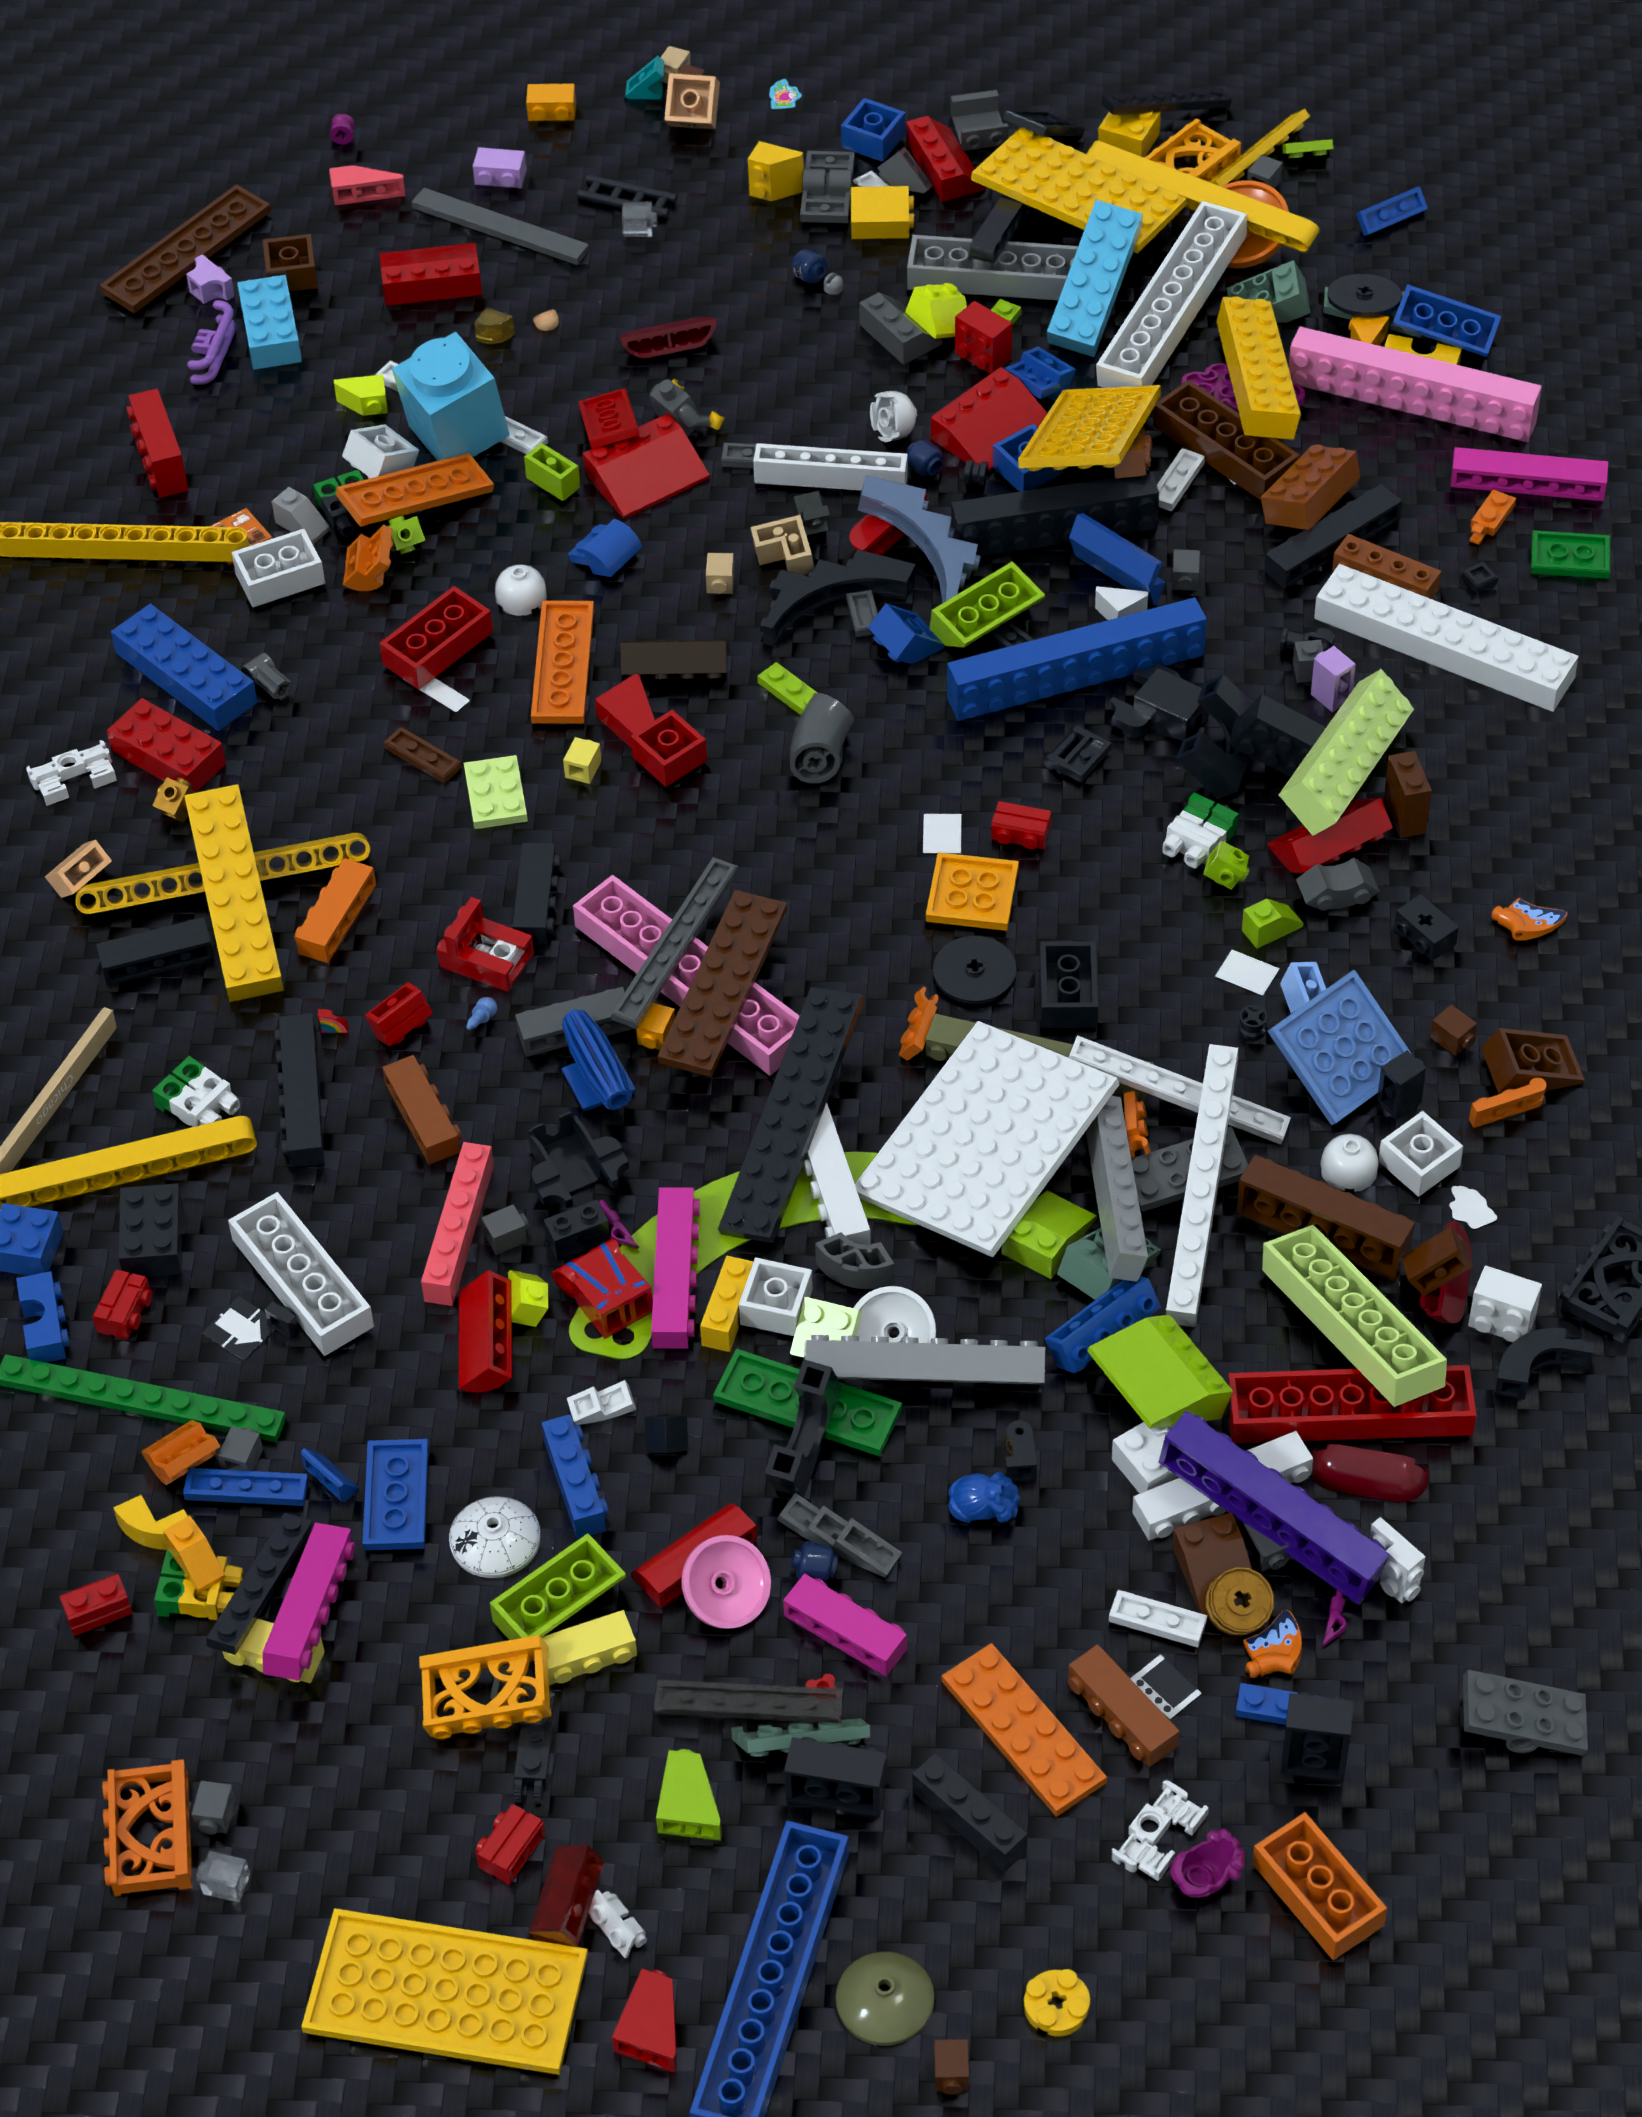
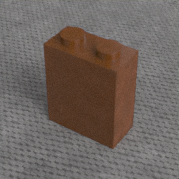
M1415 751L1390 755L1384 801L1399 837L1405 838L1425 834L1427 831L1432 790Z

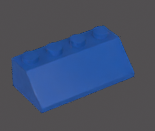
M1407 284L1392 325L1487 357L1501 316Z

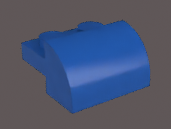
M1040 347L1023 352L1020 362L1005 368L1006 371L1017 377L1035 398L1042 399L1047 397L1052 401L1057 400L1063 390H1067L1076 370Z
M613 519L608 525L599 524L595 526L582 541L576 544V547L568 553V556L572 563L589 565L593 574L612 577L642 548V544L630 527L619 520Z

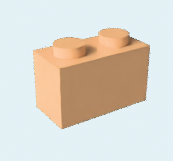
M93 840L82 844L49 872L45 878L59 896L63 898L78 891L112 860L99 843Z

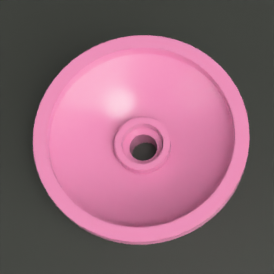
M721 1535L703 1541L690 1553L682 1572V1590L687 1605L701 1621L716 1628H737L754 1620L764 1609L770 1595L771 1575L765 1558L753 1544L737 1536ZM717 1578H720L723 1582L721 1589L717 1588L715 1584Z

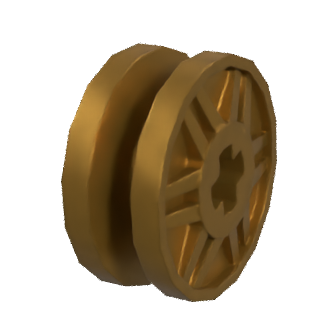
M1236 1567L1223 1572L1210 1583L1205 1594V1610L1209 1620L1218 1630L1228 1635L1243 1636L1254 1632L1269 1619L1274 1608V1594L1269 1582L1260 1573L1250 1568ZM1242 1597L1245 1603L1236 1606L1234 1600Z

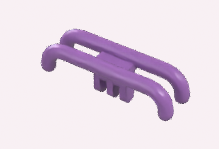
M216 300L213 303L215 309L224 312L223 315L216 317V322L219 324L217 330L200 329L191 347L194 353L206 354V356L201 360H190L187 364L188 368L191 370H203L210 366L207 373L192 375L190 377L192 384L204 385L215 379L235 334L236 324L232 319L234 311L232 306L225 301Z

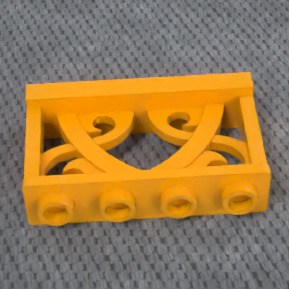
M1196 118L1191 123L1185 125L1174 136H1171L1161 146L1155 148L1145 158L1175 169L1174 159L1176 157L1198 156V166L1195 169L1181 168L1178 171L1209 182L1240 157L1241 142L1236 139H1227L1201 124V121ZM1200 140L1204 141L1206 145L1201 146Z
M540 1635L419 1656L420 1669L422 1670L423 1728L431 1737L446 1739L456 1733L474 1734L484 1728H508L512 1723L524 1721L536 1723L541 1721L542 1718L551 1717L547 1662L549 1650L547 1644ZM531 1661H535L536 1679L526 1676ZM510 1665L509 1669H507L506 1672L512 1674H501L499 1672L500 1667ZM489 1669L497 1680L507 1684L492 1701L483 1705L469 1698L463 1691L476 1683L481 1670ZM470 1673V1677L463 1682L464 1679L460 1678V1674ZM441 1678L447 1690L436 1695L435 1679ZM521 1684H529L536 1689V1696L533 1701L518 1703V1699L521 1696L529 1697L528 1693L523 1688H520ZM452 1696L454 1699L449 1700L445 1704L444 1711L446 1712L451 1708L455 1709L454 1715L438 1717L437 1708L439 1704Z

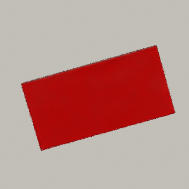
M623 388L578 402L591 449L640 435L626 389Z

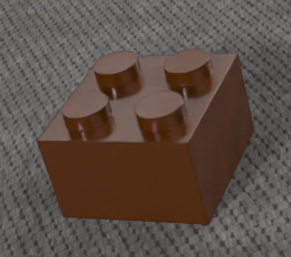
M311 234L263 240L267 278L286 275L289 292L318 288Z

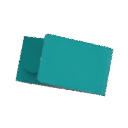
M657 56L627 81L625 97L628 99H661L663 84L660 81L664 76L665 61Z

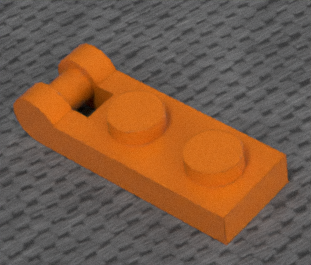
M1538 1077L1533 1078L1527 1086L1508 1089L1490 1098L1483 1097L1472 1103L1469 1121L1473 1128L1541 1106L1547 1086L1545 1080Z

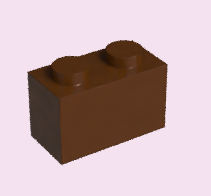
M1452 1227L1447 1228L1402 1256L1408 1281L1424 1296L1473 1267L1466 1241Z

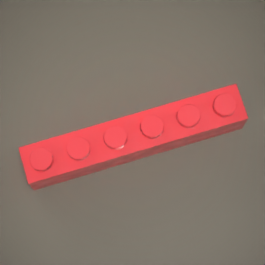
M463 1142L421 1280L424 1302L449 1306L454 1304L494 1169L491 1146Z

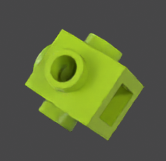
M403 516L389 520L390 525L388 527L392 528V552L399 550L400 554L415 550L414 544L425 541L417 516L406 520Z
M1221 840L1207 857L1204 875L1232 890L1238 881L1242 883L1249 873V868L1247 867L1249 855Z

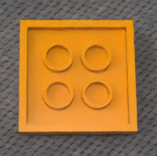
M938 852L926 910V922L1007 931L1019 861Z

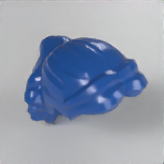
M996 1472L992 1477L980 1473L963 1476L955 1481L948 1490L950 1497L949 1511L956 1519L965 1523L975 1520L992 1519L994 1517L999 1522H1008L1011 1518L1017 1516V1506L1020 1503V1497L1017 1494L1018 1487L1013 1484L1011 1478L1005 1477L1002 1472Z

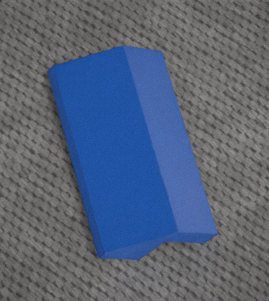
M1084 513L1078 514L1069 536L1075 556L1129 590L1147 591L1148 602L1157 605L1165 585V581L1157 577L1163 562Z

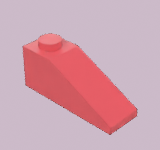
M353 165L329 168L335 205L405 196L402 174Z

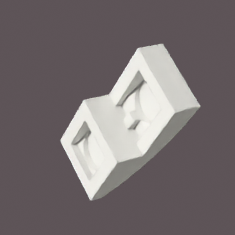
M625 1380L599 1392L593 1386L567 1398L573 1421L576 1425L599 1422L636 1410L630 1387Z

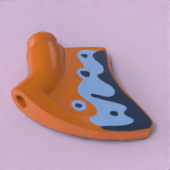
M1518 898L1508 908L1505 907L1503 909L1501 906H1496L1492 911L1491 917L1493 920L1498 921V924L1509 929L1513 939L1520 941L1534 939L1555 930L1567 919V912L1535 906Z
M1288 1610L1281 1612L1264 1631L1243 1640L1244 1646L1252 1659L1245 1666L1251 1678H1256L1258 1675L1265 1676L1273 1672H1284L1292 1675L1299 1665L1302 1654L1301 1632L1293 1614Z

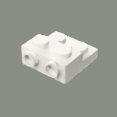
M1380 1517L1372 1523L1369 1536L1370 1540L1378 1541L1389 1553L1379 1584L1386 1594L1391 1597L1394 1596L1399 1602L1411 1601L1421 1590L1420 1582L1424 1574L1425 1556Z

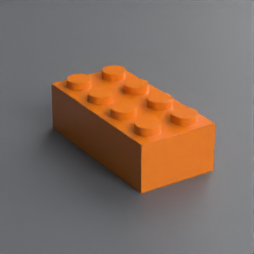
M1306 1812L1254 1846L1253 1866L1332 1960H1335L1385 1925L1387 1907Z

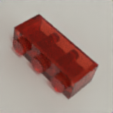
M588 1845L556 1846L529 1933L538 1941L578 1947L604 1864V1860Z

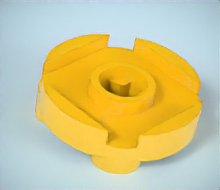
M1069 1969L1050 1970L1037 1975L1028 1982L1024 1997V2011L1033 2027L1036 2029L1039 2027L1047 2031L1048 2035L1065 2036L1074 2033L1083 2025V2021L1090 2009V1995L1086 1985L1077 1977L1075 1972ZM1053 1997L1065 2000L1062 2003L1061 2009H1057L1055 2005L1049 2006L1048 2002L1052 2001Z

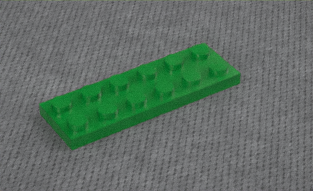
M736 1349L713 1394L714 1402L794 1428L799 1409V1396L794 1386L800 1369ZM840 1383L842 1388L825 1439L881 1456L902 1411V1403Z

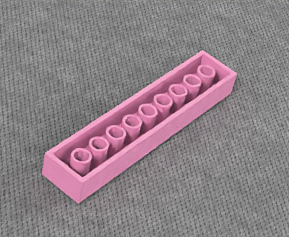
M1299 327L1290 346L1289 372L1292 383L1299 386L1529 442L1537 422L1541 385L1304 327Z
M611 875L573 905L575 927L635 973H638L672 921L671 918L614 875ZM697 938L694 939L661 990V993L680 1007L708 949V946ZM754 982L727 1043L770 1076L781 1066L799 1015Z

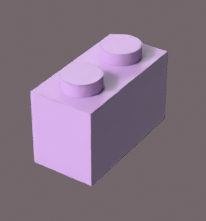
M478 147L473 164L475 185L522 188L527 170L525 151Z
M1335 646L1325 652H1320L1314 658L1311 695L1331 712L1340 708L1353 691L1356 664Z

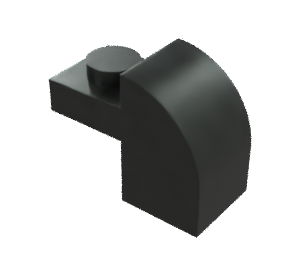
M819 491L794 496L791 501L794 516H801L806 536L828 531L826 520L830 514L827 505L822 506Z

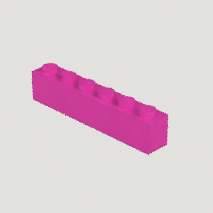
M1455 447L1450 487L1489 491L1494 489L1500 492L1604 501L1608 461Z
M659 1188L651 1329L653 1349H688L689 1337H694L695 1321L690 1319V1312L696 1311V1296L691 1295V1288H697V1271H692V1264H698V1247H693V1240H699V1223H694V1217L700 1216V1199L694 1198V1188Z
M315 1522L263 1649V1674L300 1681L304 1668L309 1669L312 1661L313 1646L317 1647L320 1642L321 1625L327 1624L330 1614L329 1605L330 1603H335L337 1599L338 1582L344 1581L347 1570L346 1562L347 1560H352L354 1556L355 1542H351V1529Z

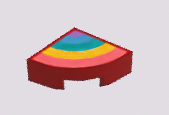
M318 1009L321 1034L349 1033V1024L344 1017L341 1019L338 1016L332 1015L333 1011L328 1009Z

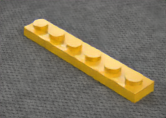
M1306 109L1290 115L1209 182L1218 186H1224L1229 184L1231 180L1234 182L1245 175L1243 170L1246 168L1249 170L1261 155H1269L1275 150L1273 147L1275 144L1280 145L1290 138L1288 136L1290 132L1293 134L1304 127L1303 122L1310 117Z

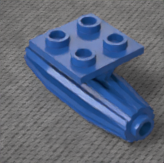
M573 1009L569 1011L562 1020V1027L569 1051L576 1063L563 1067L562 1072L581 1108L585 1112L601 1105H605L607 1109L611 1110L626 1106L630 1102L632 1094L636 1092V1089L608 1038L585 1010Z

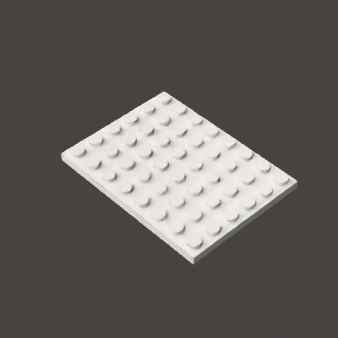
M977 1021L857 1180L855 1187L859 1198L994 1257L1120 1085L1118 1078Z

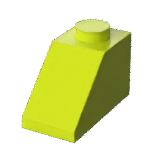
M383 374L334 380L337 402L363 416L388 413Z
M510 1270L508 1272V1279L511 1280L512 1322L536 1327L548 1309V1283L537 1275Z

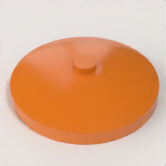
M1236 181L1221 186L1289 212L1282 195L1273 187L1262 182ZM1247 231L1246 238L1227 268H1247L1260 264L1272 257L1283 244Z

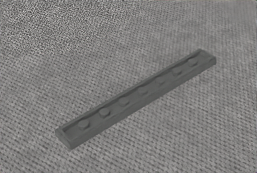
M423 188L412 201L413 209L578 265L589 252V244L427 188Z
M715 857L711 859L612 1011L611 1020L635 1029L638 1028L738 873L737 865Z

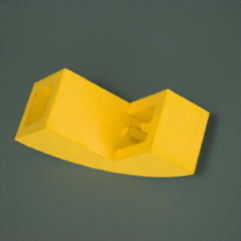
M142 1495L113 1507L117 1522L127 1536L143 1546L160 1550L168 1549L163 1531L188 1517L183 1509L156 1522Z

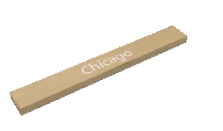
M104 1007L0 1146V1174L12 1171L115 1031L117 1026L113 1010Z

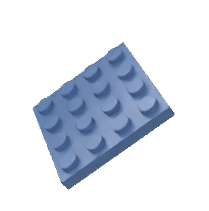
M1355 970L1347 973L1268 1030V1033L1331 1125L1340 1121L1377 1094L1381 1067L1406 1050L1409 1051Z

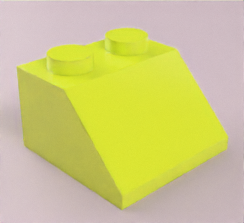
M950 283L941 285L928 284L926 286L914 287L905 313L934 339L955 337V316L964 310L967 304L965 296L957 290L955 285Z

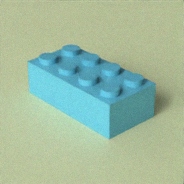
M286 275L237 282L253 370L302 362Z

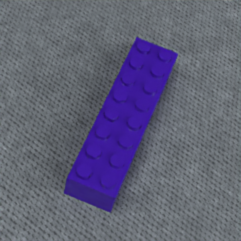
M1186 1410L1167 1433L1158 1463L1224 1510L1232 1513L1238 1520L1281 1547L1286 1544L1290 1546L1284 1549L1286 1554L1360 1605L1380 1579L1389 1553L1382 1544L1365 1537L1354 1524L1344 1522L1338 1518L1327 1505L1317 1503L1309 1497L1303 1488L1293 1486L1287 1482L1280 1472L1263 1465L1252 1452L1242 1450L1236 1446L1229 1436L1212 1429L1202 1417L1193 1415Z

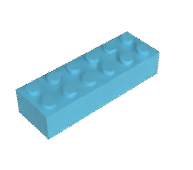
M1095 200L1047 330L1048 343L1095 357L1143 226L1141 213Z

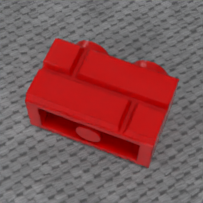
M998 801L991 825V839L1001 844L1023 845L1027 849H1045L1051 830L1052 811Z
M407 982L364 1016L372 1027L371 1029L376 1038L390 1047L402 1042L405 1035L412 1029L423 1026L426 1023V1019L433 1012L426 1002L422 991Z
M121 1270L114 1272L92 1317L98 1333L110 1336L112 1334L115 1337L127 1340L132 1330L139 1328L141 1311L144 1306L148 1307L150 1305L153 1295L148 1279L145 1276L131 1275L129 1272Z
M118 1573L59 1596L74 1636L132 1614L127 1594Z
M514 1804L510 1806L506 1813L503 1811L499 1813L493 1824L494 1830L488 1838L484 1836L479 1841L475 1850L478 1867L492 1876L495 1875L496 1878L507 1884L512 1883L546 1834L542 1819L531 1813L528 1814L525 1810Z

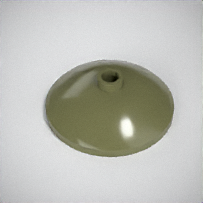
M876 1952L859 1958L844 1971L836 1990V2007L843 2025L857 2038L874 2045H896L913 2038L926 2026L934 2008V1989L926 1971L913 1959L894 1952ZM882 1985L890 1987L888 1991H881L879 1988Z

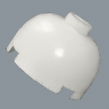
M897 391L877 393L874 396L877 397L876 402H871L870 419L873 430H878L882 434V437L878 438L884 442H892L907 437L912 432L917 418V411L907 395Z
M523 564L508 567L501 572L496 581V603L502 606L503 611L515 616L529 615L532 613V609L536 607L540 609L542 601L547 600L545 581L541 574L531 566Z
M1340 1135L1331 1140L1324 1148L1320 1164L1321 1174L1328 1185L1344 1192L1345 1188L1355 1189L1354 1192L1362 1191L1369 1187L1376 1179L1379 1165L1376 1149L1367 1139L1360 1135Z

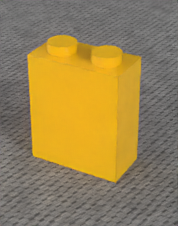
M909 186L851 187L852 239L909 238V228H914V213H909V211H914V197L909 196Z

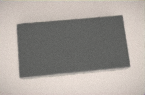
M872 590L846 594V601L856 637L874 635L868 628L878 614Z

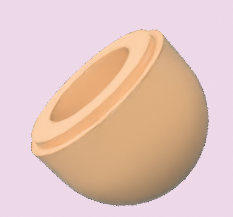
M554 309L541 313L533 319L536 327L543 331L553 330L559 324V318Z

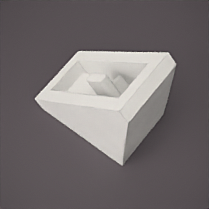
M1096 586L1095 608L1107 620L1147 610V591Z

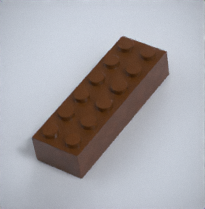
M1187 380L1155 403L1153 427L1185 449L1205 456V462L1259 500L1300 458L1298 453L1276 438L1244 435L1239 413L1190 380Z
M1254 1155L1239 1180L1237 1214L1286 1235L1314 1225L1351 1263L1393 1281H1396L1404 1267L1402 1256L1411 1251L1414 1221L1409 1220L1403 1215H1397L1385 1210L1377 1204L1359 1199L1349 1192L1335 1189L1323 1181H1317L1302 1175L1297 1170H1290L1276 1164L1271 1159H1264L1257 1155Z

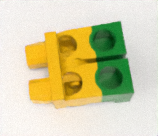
M167 1549L154 1598L157 1616L170 1617V1613H178L218 1620L219 1614L223 1612L234 1594L225 1592L226 1586L238 1588L244 1578L243 1568L228 1565L227 1557L217 1556V1560L226 1578L199 1593Z

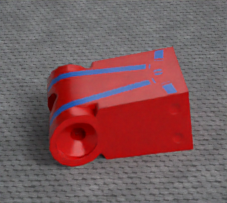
M615 1237L590 1250L587 1254L577 1257L552 1271V1277L556 1285L566 1295L575 1298L578 1306L604 1339L652 1313L653 1298L651 1286L624 1254H621Z

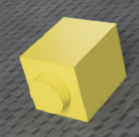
M575 737L563 759L565 778L590 784L601 763L600 743Z

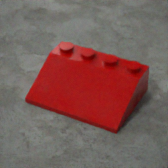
M476 243L380 253L386 306L482 295Z
M1000 367L931 416V439L965 463L968 459L974 460L975 463L988 462L989 473L995 469L993 468V445L1031 424L1039 427L1048 413L1017 377Z
M669 413L638 427L639 436L593 448L583 453L585 476L623 519L710 479L708 471L682 427Z

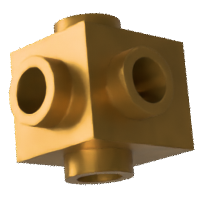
M166 777L164 783L157 790V797L152 806L161 813L185 823L188 817V810L184 795L196 792L191 789L192 784L179 777L174 781Z

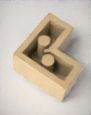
M800 515L750 527L759 565L785 559L788 572L808 575L810 570L814 569L812 553Z

